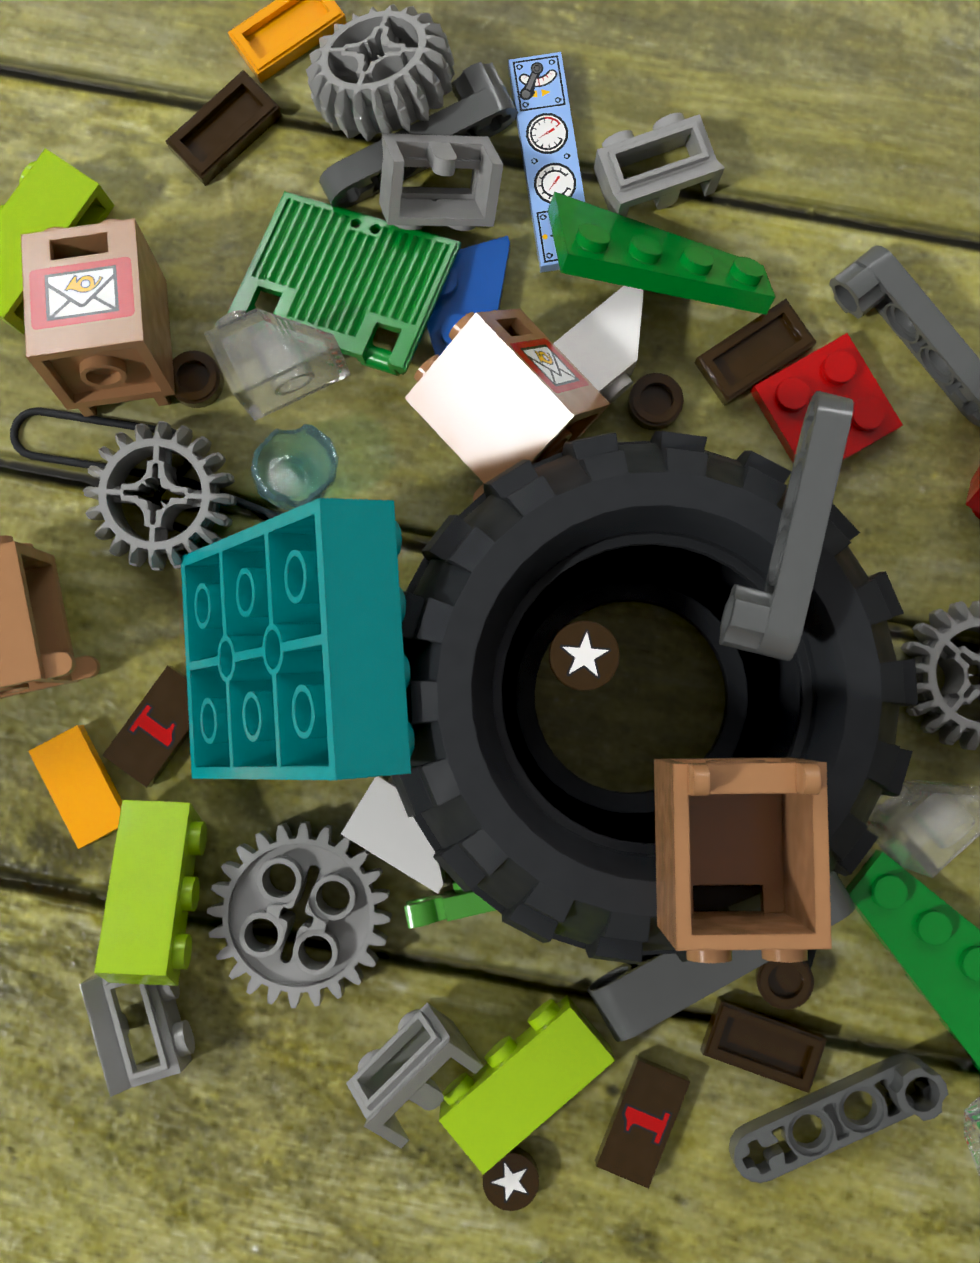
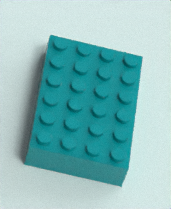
M318 498L181 556L192 779L345 780L411 774L410 756L414 750L415 739L407 714L406 689L410 681V665L404 654L402 622L406 613V599L403 590L399 586L398 555L402 545V533L398 522L395 521L394 500Z

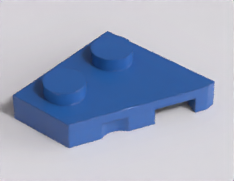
M508 235L458 251L426 326L435 355L438 354L440 356L452 342L449 338V333L454 325L466 314L500 309L505 271L510 252Z

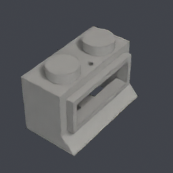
M672 113L659 119L653 125L652 131L635 137L630 130L620 131L609 136L602 143L603 148L597 149L594 163V172L608 210L627 217L629 207L652 199L657 209L667 208L677 201L681 189L700 183L704 196L713 194L725 169L716 159L700 114L684 119L682 113ZM686 146L690 157L624 179L621 171L622 167Z
M382 133L383 162L379 204L387 225H395L405 230H418L423 226H448L459 231H469L476 226L494 227L503 163L488 136ZM404 167L432 168V171L440 176L454 175L455 168L473 169L470 188L402 187Z
M97 974L79 984L110 1097L132 1087L179 1074L192 1061L191 1054L195 1050L193 1032L187 1020L181 1021L175 1000L180 995L179 984L178 986L139 984L159 1059L136 1065L128 1038V1020L125 1014L121 1012L115 988L127 984L109 983Z
M426 1003L421 1009L410 1011L403 1016L398 1024V1032L381 1049L372 1050L364 1055L358 1064V1072L346 1083L366 1118L364 1127L399 1148H402L409 1141V1138L397 1120L395 1113L408 1100H411L425 1110L437 1108L442 1103L444 1096L435 1081L430 1078L450 1058H453L474 1074L483 1067V1064L454 1022L429 1003Z

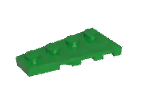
M557 192L553 194L548 208V215L561 273L764 315L768 313L776 296L764 265L759 264L757 261L724 252Z
M876 849L846 887V890L856 906V911L885 949L893 955L905 971L907 978L916 990L924 996L940 1017L939 1020L951 1036L959 1042L972 1059L973 1065L980 1072V930L883 851Z

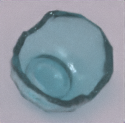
M304 424L302 427L294 430H281L277 428L254 451L251 477L258 494L263 499L280 509L292 510L326 496L333 488L339 457L331 438L313 425Z

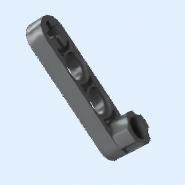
M478 62L463 70L462 74L452 82V91L458 102L430 115L429 121H418L410 125V132L402 129L396 133L488 136L490 138L512 124L517 117L518 111L493 63L483 64ZM382 140L334 163L322 173L319 183L332 207L348 208L380 193L383 162ZM404 167L403 181L428 168Z
M873 246L830 280L829 285L834 293L835 301L845 313H850L857 319L875 308L958 410L970 422L980 427V359L896 257L882 246Z
M817 391L813 395L803 421L764 591L734 584L721 620L720 645L785 661H790L796 653L804 629L852 422L853 399Z
M906 1053L893 1055L741 1125L730 1138L729 1152L731 1159L740 1174L747 1180L757 1183L771 1181L914 1114L922 1121L934 1119L942 1113V1102L948 1095L947 1085L937 1072L916 1056ZM918 1078L914 1081L916 1091L912 1094H907L906 1087L909 1082ZM880 1081L889 1091L885 1094L892 1101L891 1105H886L885 1098L874 1086L875 1083ZM864 1091L871 1096V1111L863 1119H849L844 1113L846 1098L853 1092ZM807 1114L820 1118L822 1129L816 1140L809 1143H801L794 1139L793 1125L798 1118ZM780 1127L782 1137L791 1148L789 1152H783L777 1143L779 1141L772 1132L773 1130ZM754 1140H757L762 1147H767L763 1151L765 1160L759 1164H755L751 1157H746L750 1154L747 1144Z

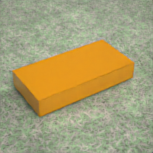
M275 0L230 30L228 35L234 47L259 82L262 83L317 46L319 38L333 35L334 24L344 25L347 22L345 14L335 0Z
M76 725L28 751L78 849L84 848L118 830L122 799L84 725Z

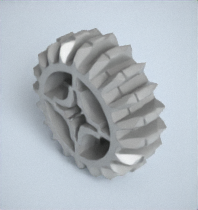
M391 4L385 11L377 12L374 7H371L369 13L359 17L352 14L350 22L344 25L334 24V34L319 38L320 48L315 49L309 54L311 65L306 69L309 78L308 85L312 92L311 98L316 110L321 113L323 119L329 123L333 131L343 130L348 139L361 133L366 141H370L378 133H392L401 128L410 132L411 123L416 120L429 121V109L443 107V95L452 91L451 80L455 75L453 69L454 59L447 36L443 33L440 24L433 22L430 13L418 14L414 6L406 7L399 12L395 4Z
M159 421L153 436L147 425L143 423L136 424L134 431L136 441L133 442L123 432L116 433L115 439L120 450L115 452L105 446L99 448L100 456L108 461L105 468L102 469L98 466L87 468L88 474L100 479L98 487H86L83 490L84 496L99 500V505L89 508L85 514L91 520H105L95 531V536L100 540H108L115 537L109 550L114 556H122L129 551L130 565L141 567L148 558L151 569L155 571L164 570L168 556L173 567L181 569V556L185 555V550L191 553L203 548L200 544L202 538L210 544L221 540V537L212 531L215 523L224 527H231L233 520L219 513L220 506H235L237 498L230 494L220 493V489L235 482L234 476L224 472L215 474L226 462L225 457L219 452L206 456L210 450L211 441L201 436L192 442L193 431L187 426L181 425L173 435L171 425L165 421ZM172 454L181 455L192 464L199 476L202 490H192L188 487L180 486L176 476L177 468L172 466ZM153 456V460L147 461L146 473L141 480L132 484H124L128 474L138 463ZM161 485L162 488L184 498H170L168 504L161 501L164 507L161 509L160 505L139 497V495L152 496L154 490L160 492L158 486ZM122 503H129L141 508L144 514V526L150 528L149 541L139 536L128 524L123 513ZM200 507L192 524L181 534L168 539V532L174 531L173 524L179 513L186 509H198Z
M980 600L972 602L969 608L963 601L951 603L948 613L942 609L930 612V625L919 623L912 628L915 637L920 643L905 642L901 647V650L906 655L915 659L918 705L908 706L906 712L909 716H919L926 713L920 727L924 733H934L939 730L940 743L953 745L959 740L961 748L965 750H976L980 743V720H969L956 713L961 705H968L975 698L980 700V681L978 685H972L968 677L973 676V674L968 673L969 666L977 665L980 672V647L972 652L965 646L957 647L950 639L964 630L980 633ZM937 664L943 669L945 675V683L941 691L939 690L936 678Z

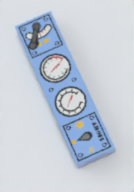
M557 52L508 60L513 103L518 111L516 122L540 273L560 270L548 215V208L554 192L585 202L562 54Z

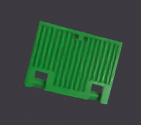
M284 191L227 316L239 321L246 329L274 337L276 336L273 334L275 332L271 331L274 329L268 327L271 325L266 323L267 320L264 319L266 317L262 316L264 314L260 313L255 303L261 291L279 296L280 299L273 314L290 319L301 341L305 339L309 341L307 343L313 344L314 342L316 346L320 347V345L328 347V349L331 348L339 353L355 357L362 365L396 376L404 375L425 331L461 247V242L421 230H405L395 225H387L386 220L338 206L332 207L331 204ZM268 313L270 318L267 319L272 321L270 323L274 324L275 331L278 332L276 334L280 335L277 337L285 338L274 316ZM378 327L400 334L393 351L374 346L372 341ZM317 331L325 333L326 336L318 334ZM316 336L322 337L324 340L318 339Z

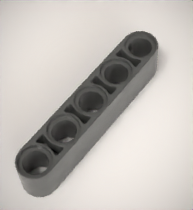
M834 871L830 873L831 926L849 916L856 908L841 879ZM733 950L732 961L725 963L682 962L676 954L642 955L641 963H624L594 981L587 991L615 1041L620 1042L639 1035L769 961L762 959L761 950Z

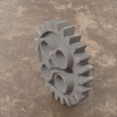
M310 821L302 822L297 836L294 837L287 823L278 825L276 832L277 841L275 842L265 830L255 834L258 851L245 843L239 845L236 850L243 864L241 865L233 861L223 863L221 868L231 878V881L217 882L212 885L211 890L223 897L224 901L214 904L207 909V914L222 918V924L210 931L209 937L225 938L228 944L220 950L216 958L217 960L230 957L235 958L237 964L231 970L229 977L234 979L245 972L250 975L251 979L246 991L248 994L256 991L261 984L268 986V1004H273L281 992L284 991L288 992L291 1008L298 1006L305 992H308L315 1007L320 1006L323 1001L325 987H328L337 999L341 998L345 992L343 977H346L356 985H359L364 978L358 962L370 967L376 965L379 958L368 946H385L388 936L376 929L375 926L388 923L392 918V913L377 909V904L390 896V890L374 889L372 885L383 873L382 868H374L365 871L362 864L366 861L370 852L365 849L353 856L348 852L352 843L348 838H343L338 844L331 842L333 834L331 825L325 826L318 837L312 836ZM274 864H285L293 870L296 883L292 891H280L273 886L270 880V870ZM312 865H316L319 868V874L305 907V913L313 918H308L299 928L295 938L292 958L290 961H285L282 959V952L296 919V914L288 910V908H293L303 897L309 868ZM338 881L344 884L349 891V904L340 909L327 905L322 896L324 883ZM264 918L273 922L278 931V940L275 944H263L255 938L252 930L255 919ZM321 936L326 939L331 945L332 958L323 962L310 958L305 949L306 938Z

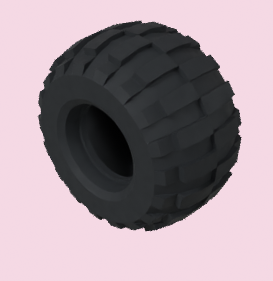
M655 431L650 441L618 442L616 433H607L565 442L561 453L534 464L530 460H521L484 484V493L461 514L448 516L421 551L424 558L407 590L404 592L406 613L402 622L403 650L410 665V681L406 689L408 721L413 728L415 743L413 753L410 756L411 774L391 776L407 816L415 819L435 851L433 858L464 892L473 891L502 914V922L542 943H547L554 939L585 949L588 958L637 964L642 962V955L676 954L682 962L689 961L686 959V951H676L657 927L655 789L644 792H619L607 790L586 782L568 770L554 755L545 741L539 726L535 709V686L542 658L559 631L576 617L601 605L635 601L666 608L684 618L700 632L715 653L725 685V708L721 727L711 749L704 758H799L827 762L830 873L834 871L843 876L851 875L879 837L867 830L869 826L866 823L880 795L900 796L913 752L901 749L895 743L899 707L918 705L915 659L896 660L887 622L892 617L902 615L904 612L886 571L868 576L848 547L851 544L850 540L860 532L834 504H832L804 629L793 658L790 661H785L719 644L721 620L734 584L764 591L788 485L784 483L792 471L751 450L744 451L736 460L706 451L707 437ZM693 885L694 912L761 911L760 885Z

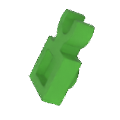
M454 880L452 881V890L444 891V894L409 900L404 905L409 929L446 919L447 921L495 911L496 909L473 891L464 892Z

